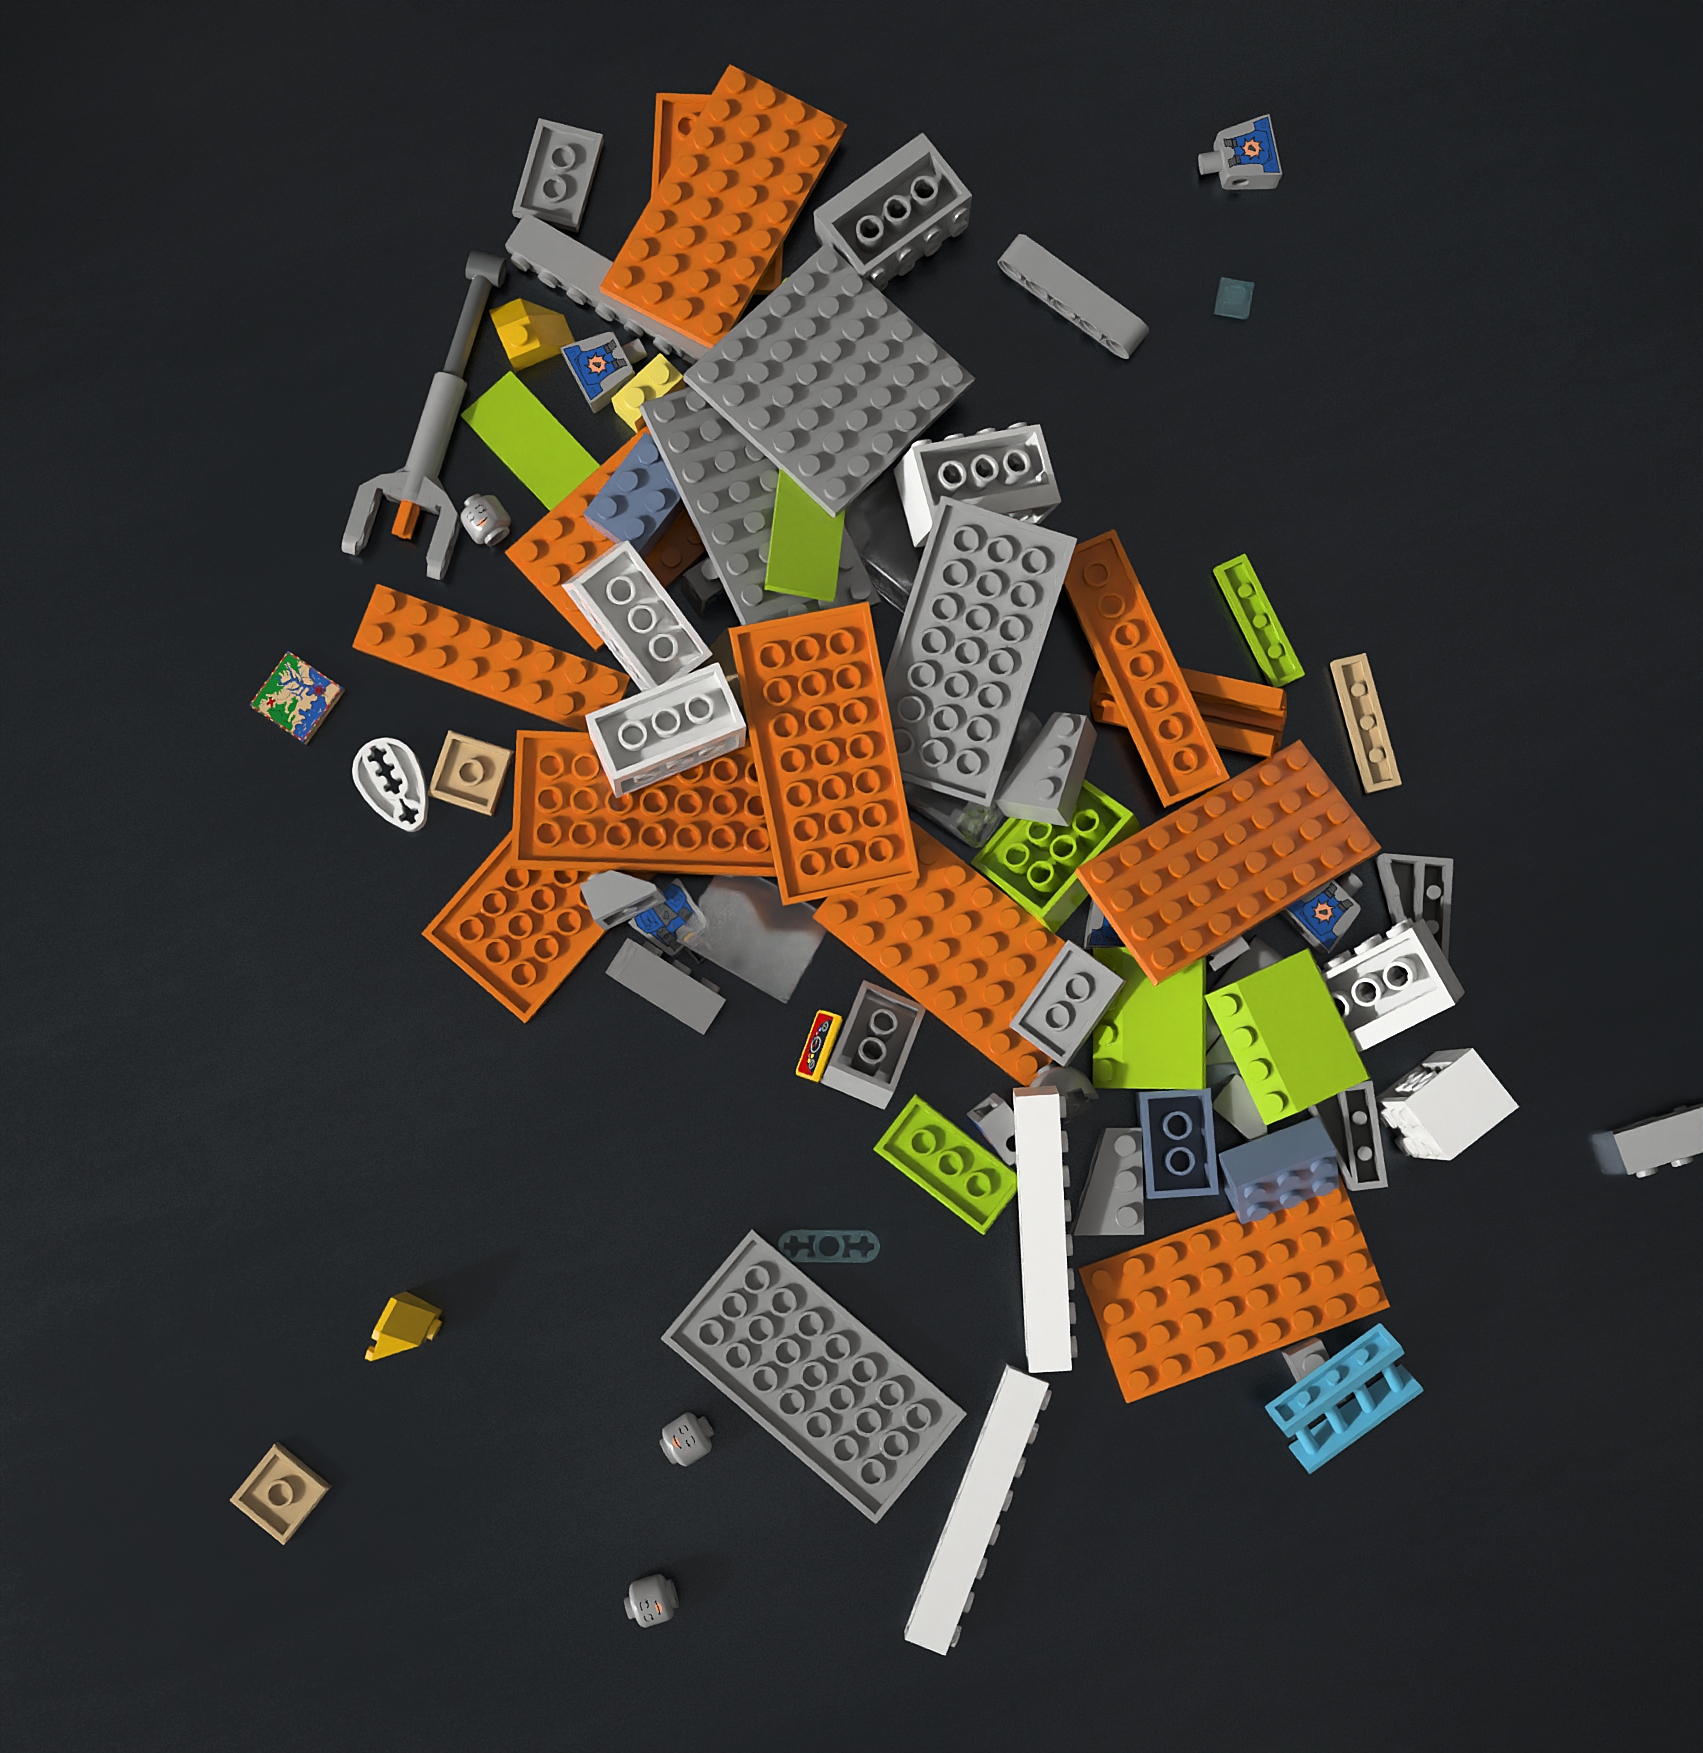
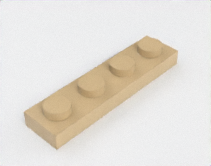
M1366 653L1332 661L1330 666L1365 794L1400 786L1402 784Z

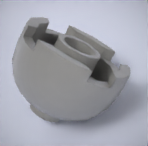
M1056 1064L1046 1065L1037 1072L1038 1076L1029 1086H1056L1059 1096H1065L1066 1100L1064 1124L1089 1111L1093 1107L1090 1100L1099 1098L1088 1077L1078 1068L1071 1066L1057 1067Z

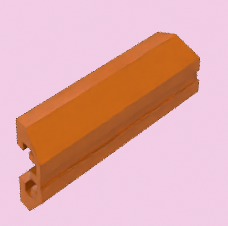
M1179 667L1215 747L1273 759V755L1278 752L1281 746L1287 718V699L1284 689ZM1100 668L1095 675L1093 693L1089 703L1093 717L1097 722L1128 728Z

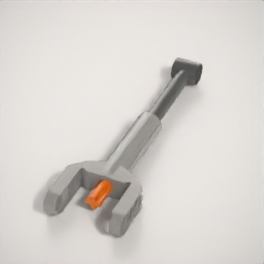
M477 249L471 251L465 275L472 282L443 372H438L434 375L406 465L394 473L381 474L359 486L342 540L343 552L357 556L367 545L382 495H384L387 500L400 504L391 533L401 538L411 539L420 510L440 515L426 559L428 563L427 577L443 580L462 523L438 479V475L467 387V383L462 379L491 286L500 288L503 284L507 270L506 258Z

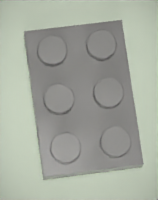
M539 118L512 209L514 217L522 218L528 212L550 226L578 233L603 147V134Z
M1068 940L1009 1026L1061 1066L1068 1067L1127 980L1075 942Z

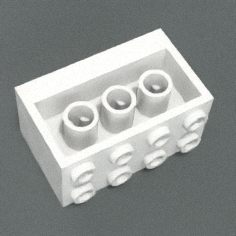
M1021 422L1009 426L1007 430L997 432L995 428H987L977 432L974 436L964 437L963 434H954L946 437L941 442L932 443L930 439L920 440L911 445L909 451L893 470L914 548L926 546L941 495L1034 525L1040 524L1061 503L1040 424L1027 426L1026 422Z
M628 540L615 544L562 584V587L642 692L687 675L713 655Z
M719 662L585 715L589 735L616 798L745 746L746 724Z
M1410 917L1391 927L1392 929L1385 932L1388 937L1382 939L1380 934H1377L1354 948L1355 954L1351 955L1349 950H1346L1331 958L1329 962L1323 965L1325 969L1320 970L1358 1052L1455 1005L1465 993L1423 918L1413 923ZM1399 967H1404L1407 970L1408 975L1403 974L1400 971ZM1369 982L1375 986L1376 991L1370 988ZM1338 999H1340V1000L1344 1003L1345 1006H1343L1342 1004H1340L1339 1001H1338Z
M1473 1048L1433 1052L1375 1098L1378 1122L1384 1128L1390 1127L1397 1136L1394 1141L1406 1156L1411 1154L1417 1158L1448 1161L1452 1160L1519 1107Z

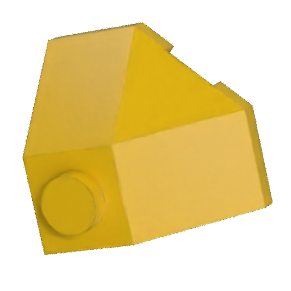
M518 298L489 311L515 373L561 354L563 346L575 343L563 314L524 299Z
M406 1291L391 1297L371 1337L377 1341L375 1348L370 1345L365 1358L373 1361L417 1347L425 1343L427 1339L432 1341L442 1325V1321L438 1320L442 1310Z

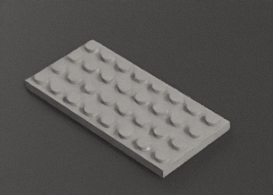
M692 387L641 403L639 410L742 625L867 601L869 602L870 609L879 606L881 600L845 526H843L836 595L833 602L764 590L779 468Z
M941 495L883 680L902 780L990 807L1078 538Z
M753 1229L661 1337L674 1351L875 1524L878 1523L967 1414L964 1409Z

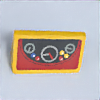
M823 1010L817 1012L796 1069L797 1075L818 1083L819 1081L821 1082L843 1021L842 1016Z

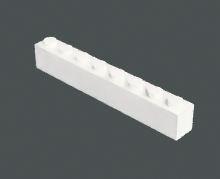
M1056 1086L1013 1088L1026 1361L1029 1373L1072 1370L1071 1358H1077L1076 1336H1070V1324H1076V1312L1074 1302H1069L1068 1290H1074L1073 1268H1067V1256L1073 1255L1071 1234H1066L1065 1222L1071 1221L1070 1200H1064L1063 1187L1070 1186L1068 1165L1062 1166V1153L1068 1152L1067 1132L1061 1131L1060 1118H1066L1065 1096H1059Z
M1009 1364L1006 1365L904 1631L905 1640L944 1656L949 1646H956L962 1629L961 1626L957 1625L961 1613L969 1612L975 1593L970 1591L974 1579L982 1578L988 1559L983 1557L988 1544L992 1546L995 1544L1000 1531V1525L996 1524L1001 1510L1006 1512L1013 1496V1491L1009 1490L1013 1477L1019 1478L1025 1466L1026 1458L1022 1456L1026 1443L1032 1445L1036 1437L1039 1424L1034 1422L1039 1409L1045 1411L1049 1403L1052 1391L1047 1389L1049 1383L1046 1379Z

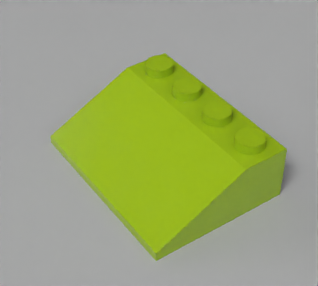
M1084 779L1069 827L1010 817L973 858L970 864L999 890L1036 918L1050 932L1055 934L1089 895L1075 874L1077 867L1143 829L1131 811Z
M1127 947L1093 948V956L1127 980L1093 1030V1087L1109 1089L1206 1090V957L1155 987Z
M1309 948L1215 988L1205 995V999L1265 1126L1298 1113L1370 1079L1365 1064Z

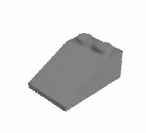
M863 980L820 1083L885 1109L894 1094L926 1008L917 1002Z

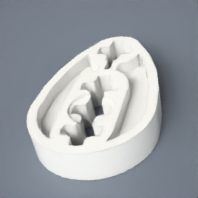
M379 738L364 745L357 753L352 768L354 782L362 796L377 813L390 823L408 832L420 830L427 821L429 801L424 772L417 756L407 745L392 738ZM377 748L382 752L387 751V754L383 756L384 762L389 766L395 767L391 771L392 777L397 781L403 782L399 786L400 792L398 794L387 791V788L391 785L386 777H379L378 774L382 771L381 765L376 761L371 762V759L375 756L373 751ZM403 801L411 810H418L419 812L414 816L416 822L413 824L407 820H402L406 816V808Z

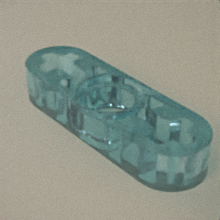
M791 1229L781 1236L778 1249L780 1254L790 1262L866 1263L876 1258L880 1250V1244L877 1236L869 1230ZM808 1235L816 1236L813 1244L816 1256H808L809 1249H799L797 1255H791L790 1249L784 1247L785 1242H790L791 1236H798V1242L809 1243ZM843 1235L851 1236L849 1243H859L861 1237L866 1236L869 1243H874V1249L868 1250L867 1256H861L858 1249H849L851 1256L844 1257L842 1256L845 1249ZM833 1236L838 1240L840 1247L835 1255L826 1256L821 1253L819 1242L823 1237Z

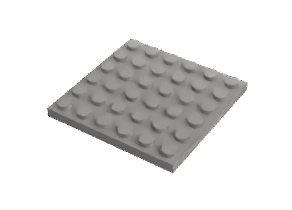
M825 243L684 373L683 380L778 468L785 471L829 515L835 518L974 384L976 378L866 278L863 279L857 270L833 248Z

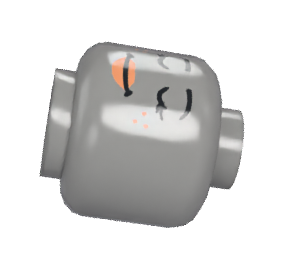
M475 494L463 503L465 509L460 515V522L477 544L492 546L509 534L510 530L508 527L510 526L511 518L494 495L481 497L480 494Z
M687 1412L663 1428V1438L659 1442L673 1465L679 1463L687 1467L711 1451L712 1443L710 1437L714 1435V1431L704 1416L698 1419L694 1414Z
M654 1574L631 1583L629 1596L624 1598V1605L628 1618H636L638 1624L646 1628L672 1619L674 1609L679 1607V1601L672 1579L666 1580L663 1575Z

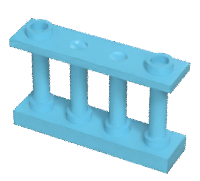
M1381 1323L1370 1329L1265 1406L1269 1415L1288 1438L1294 1434L1297 1435L1298 1440L1288 1447L1309 1474L1424 1391L1402 1364L1395 1367L1393 1362L1405 1353L1401 1345ZM1382 1371L1384 1377L1367 1388L1365 1382ZM1353 1392L1355 1398L1338 1409L1336 1403ZM1325 1413L1327 1418L1310 1430L1307 1425Z

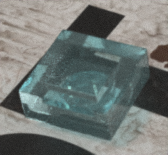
M1221 277L1214 314L1246 320L1250 311L1254 283Z

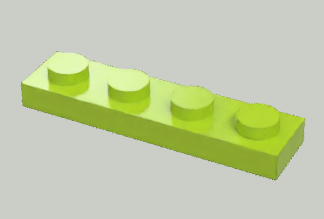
M1246 554L1215 567L1213 572L1269 686L1281 688L1305 676Z

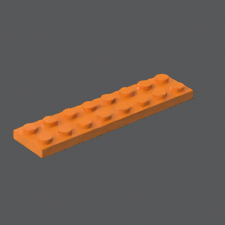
M1115 529L1076 545L1062 586L1164 808L1228 781L1230 777Z
M377 584L352 647L362 652L589 733L585 715L624 700L632 679L630 675Z

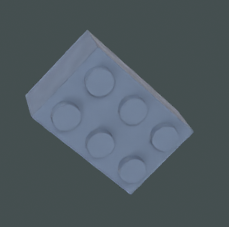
M647 432L643 434L583 512L587 523L615 544L628 540L643 561L686 507L651 435Z
M1206 1088V1090L1183 1089L1135 1092L1137 1127L1142 1128L1143 1197L1155 1199L1219 1195L1211 1088Z
M1318 1116L1219 1153L1225 1193L1241 1224L1262 1220L1268 1214L1284 1208H1293L1302 1201L1315 1196H1325L1334 1189L1339 1188L1336 1148Z

